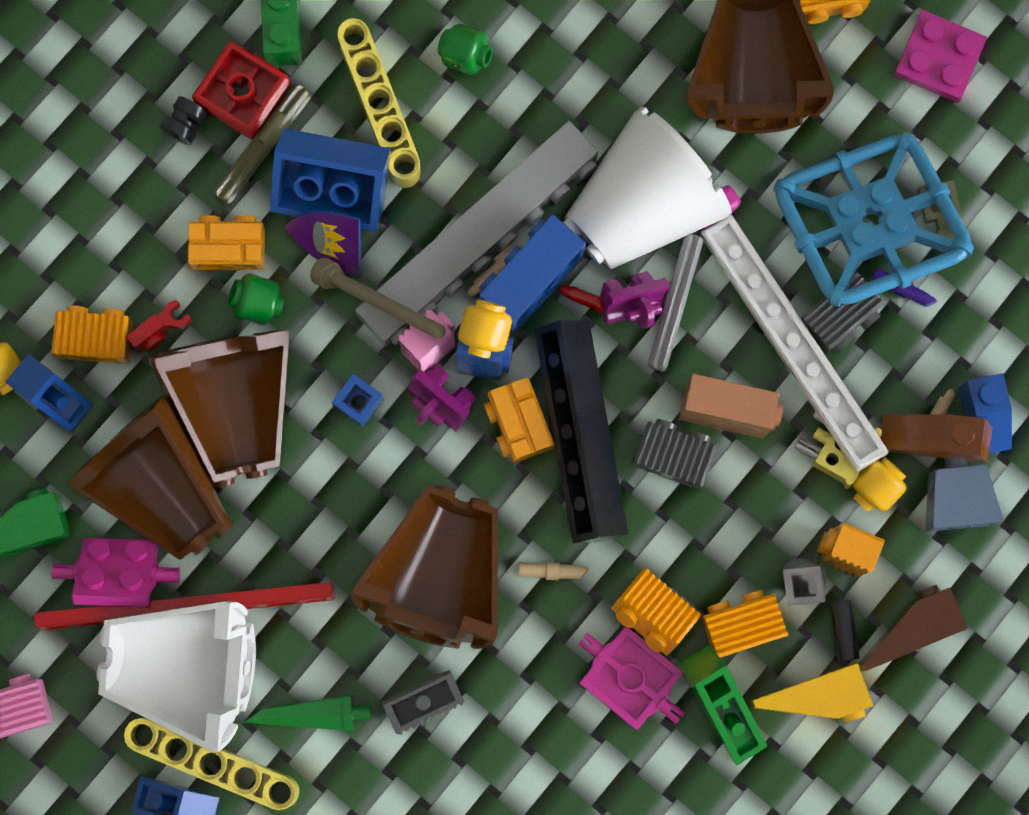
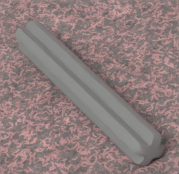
M689 234L683 239L648 360V367L656 371H665L667 369L702 248L703 238L694 234Z

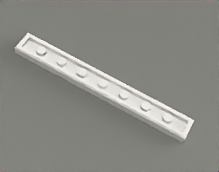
M732 214L701 231L700 236L703 238V241L854 471L857 473L887 455L889 451Z

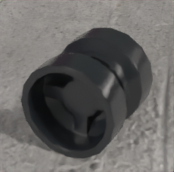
M178 96L173 104L174 111L172 115L164 119L160 128L169 136L190 146L196 138V129L199 125H203L206 122L209 113L193 101Z

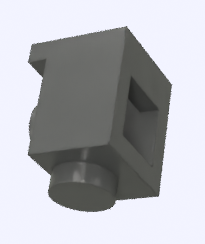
M816 557L788 559L783 568L788 606L825 602V571L821 564H817Z

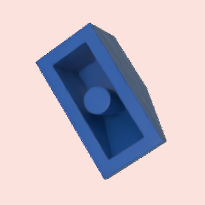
M29 353L5 381L10 387L69 432L76 428L94 405Z
M1003 373L968 380L959 386L958 390L965 416L986 418L993 427L989 454L1012 449V407Z
M141 776L131 813L136 815H216L219 797Z

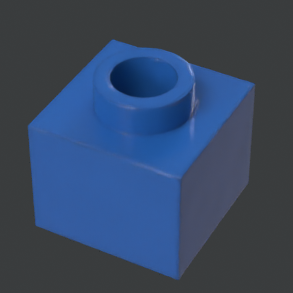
M352 374L332 401V405L363 428L384 400L383 394L355 374ZM357 397H362L366 401L365 406L361 409H355L352 406V401Z

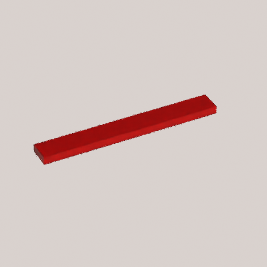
M329 582L155 600L149 602V607L97 606L34 613V621L37 628L45 631L103 625L105 620L224 601L238 602L246 609L334 601L335 588L333 583Z

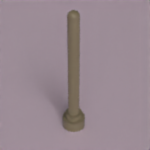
M320 258L311 269V281L324 289L339 288L436 339L444 337L446 333L445 327L436 321L344 275L340 265L328 258Z

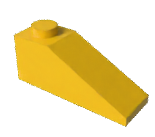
M858 663L749 701L750 707L754 709L832 719L843 717L845 723L865 717L864 709L873 706Z

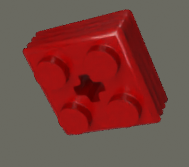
M229 41L193 93L192 99L194 103L201 106L210 115L253 140L289 88L290 80L287 74L237 43ZM247 85L249 92L246 95L237 96L235 88L242 89Z

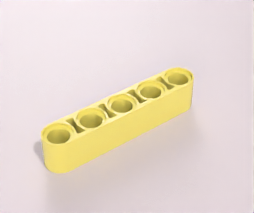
M347 19L339 26L337 33L340 50L377 146L391 148L388 166L390 179L398 187H412L419 181L421 175L420 160L369 28L359 19ZM352 34H358L364 38L357 45H350L345 41ZM363 66H372L376 69L374 75L370 77H362L358 74L359 69ZM380 97L385 98L389 102L385 108L379 110L370 106L374 99ZM393 129L401 133V137L395 142H388L383 139V134L388 130ZM401 162H409L414 166V169L411 173L403 175L396 172L395 167Z
M146 718L135 719L125 728V743L133 751L271 809H287L294 805L299 797L298 784L290 776L228 750L222 749L219 752L209 751ZM143 724L149 726L153 734L152 740L146 746L140 745L135 738L136 730ZM175 739L183 740L187 746V753L181 760H175L169 752L170 744ZM210 753L218 755L222 763L221 769L215 775L206 772L203 766L204 758ZM244 767L252 769L256 774V782L250 789L241 787L237 780L239 771ZM277 782H284L290 788L291 795L285 803H278L272 797V787Z

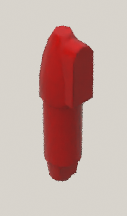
M565 284L560 286L559 291L564 297L603 314L605 305L601 296L599 297L574 286Z

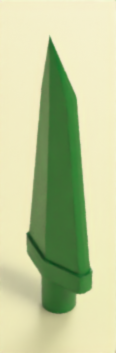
M342 695L335 698L263 708L243 723L353 732L354 721L372 719L371 705L353 706L352 695Z

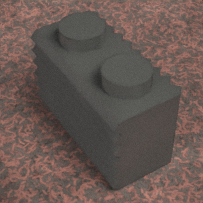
M855 272L848 289L866 283L858 272ZM877 294L856 303L841 304L840 307L831 305L830 300L825 296L804 314L801 320L825 354L833 348L839 353L854 340L850 333L860 325L866 330L881 317L877 310L884 302Z
M656 419L655 423L648 421L632 466L701 490L717 448L716 445L710 444L711 438L695 431H691L689 436L676 431L677 426L666 420Z
M450 670L382 701L395 733L402 735L403 731L409 732L410 727L416 728L417 724L423 725V722H429L431 717L436 719L437 714L443 715L444 711L449 712L450 708L456 709L457 704L463 706L464 699Z

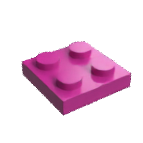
M922 10L893 76L959 103L987 37Z

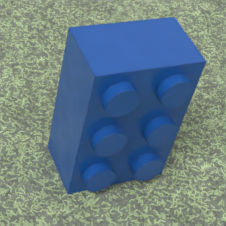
M284 128L274 151L270 212L290 216L322 210L340 212L360 218V229L376 232L384 208L391 148Z
M554 215L546 222L540 219L529 231L528 236L530 239L522 249L518 245L513 248L503 261L506 264L503 270L498 275L492 272L479 287L481 290L479 300L506 307L505 313L512 318L510 337L514 336L583 259L586 243Z

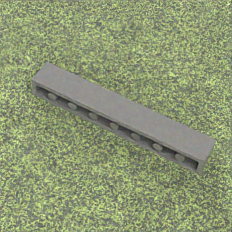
M568 121L381 286L377 292L422 315H426V310H432L435 313L438 309L436 305L438 301L445 295L451 298L465 285L462 281L472 271L475 274L480 273L491 262L489 256L498 248L503 251L518 238L516 232L525 224L528 227L534 225L544 215L545 212L542 209L551 201L555 204L561 201L570 192L569 185L578 177L581 180L587 178L597 167L595 162L597 161L598 150ZM363 302L355 309L359 320L385 348L391 343L395 346L400 344L399 335H404L405 330H410L409 324L366 302Z

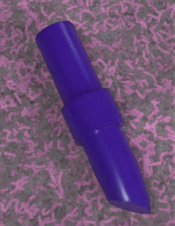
M877 267L871 277V280L878 279L890 273ZM913 283L911 286L903 289L900 286L890 289L894 291V294L904 299L908 298L924 307L931 306L937 302L933 296L915 287Z

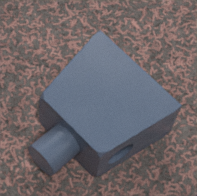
M944 458L946 469H937L928 474L926 532L994 526L1003 522V516L986 465L968 466L966 460Z

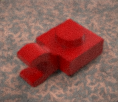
M177 300L169 302L157 316L154 314L126 336L140 354L145 350L151 352L158 348L165 341L164 335L169 332L168 329H184L191 324L192 319L188 314L180 320L173 319V312L181 306Z

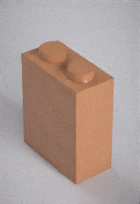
M692 374L685 387L678 420L763 439L770 431H774L776 426L780 425L784 405L778 404L780 393Z

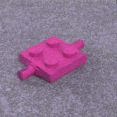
M84 538L81 554L75 565L53 563L51 575L52 579H74L75 583L72 593L74 605L149 607L151 592L157 582L179 583L180 567H158V545L150 540Z
M624 627L618 636L605 646L588 632L584 635L583 638L592 644L594 648L583 639L580 640L578 645L595 658L591 669L580 681L579 684L636 731L650 715L658 710L673 721L674 724L678 723L680 719L669 709L679 717H682L685 711H682L668 698L673 685L683 674L679 668L659 652L650 649L645 641L630 628Z

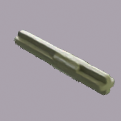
M296 84L292 87L214 189V194L220 201L230 204L277 144L283 129L290 127L309 102L311 95L303 86Z

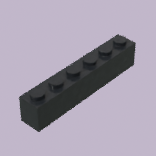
M559 320L536 328L534 333L572 543L598 542L628 535L590 322Z

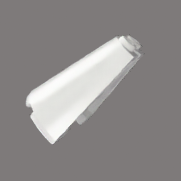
M640 107L633 113L565 215V221L562 222L577 236H582L589 243L585 249L597 264L604 262L610 270L725 219L732 213L722 188L717 187L715 190L713 189L712 178L710 177L712 173L701 158L663 118L655 112L648 117L646 114L649 111L646 107Z
M224 601L105 620L100 632V644L106 648L107 656L106 661H101L97 669L98 694L209 751L219 752L235 735L238 725L233 724L239 711H246L253 685L256 641L253 623L246 622L244 618L248 614L247 609L238 602Z

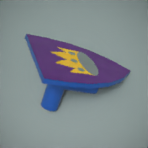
M322 210L298 215L285 224V229L293 239L317 260L324 257L338 263L344 273L357 277L361 276L360 218L345 213Z

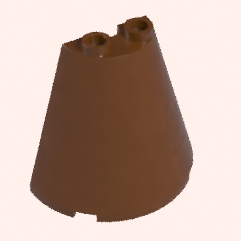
M717 0L687 90L688 103L692 111L702 120L708 117L716 121L717 128L747 134H764L789 130L803 125V118L811 114L818 117L831 103L834 86L799 0Z
M288 330L266 331L247 336L215 339L158 353V357L156 355L148 357L149 364L210 481L213 482V487L234 484V477L245 473L246 479L263 477L268 475L267 469L280 466L289 349Z
M165 396L155 400L129 422L67 482L72 489L179 560L191 551L195 555L199 554L212 541L210 537L213 534L220 538L234 524L228 517L181 423Z
M428 485L355 584L352 591V600L362 612H367L369 608L376 613L374 621L410 638L456 649L460 648L461 642L471 643L470 647L473 649L486 648L496 641L498 634V509L491 507L483 499L470 498L469 502H464L455 498L456 493L448 487H432Z

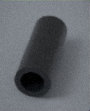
M852 600L831 602L830 610L837 661L860 659Z

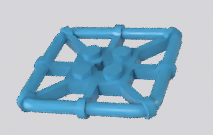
M904 132L903 135L888 136L849 152L841 150L836 152L833 158L793 172L783 179H778L774 186L778 205L796 239L794 245L798 253H803L822 293L830 300L831 305L840 307L841 304L856 303L898 286L903 289L911 286V281L953 266L965 258H969L972 254L974 246L971 243L969 233L949 197L951 192L947 184L940 181L923 147L913 138L914 134ZM897 149L885 178L862 186L852 165ZM909 153L929 190L904 200L895 181ZM840 170L850 191L829 198L796 186ZM793 201L827 212L834 227L814 235L809 234ZM937 204L955 239L918 228L911 213ZM868 214L880 217L878 225L875 226L871 222L864 223L863 220ZM841 240L850 258L838 284L835 286L817 248ZM916 242L945 253L906 268L901 263L895 249ZM883 254L892 273L848 289L859 263Z

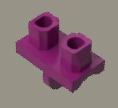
M648 271L638 273L632 277L630 287L623 288L616 279L604 282L600 294L605 305L602 315L603 320L607 325L624 320L628 322L636 320L642 329L652 327L655 320L654 315L661 314L664 309V294L669 290L670 284L666 278L654 280Z
M435 364L425 372L420 369L413 376V381L407 389L415 397L411 405L420 411L415 422L422 426L429 419L437 427L444 422L457 432L470 413L469 409L476 398L475 395L462 386L453 395L448 393L443 386L447 383L449 375L438 364Z

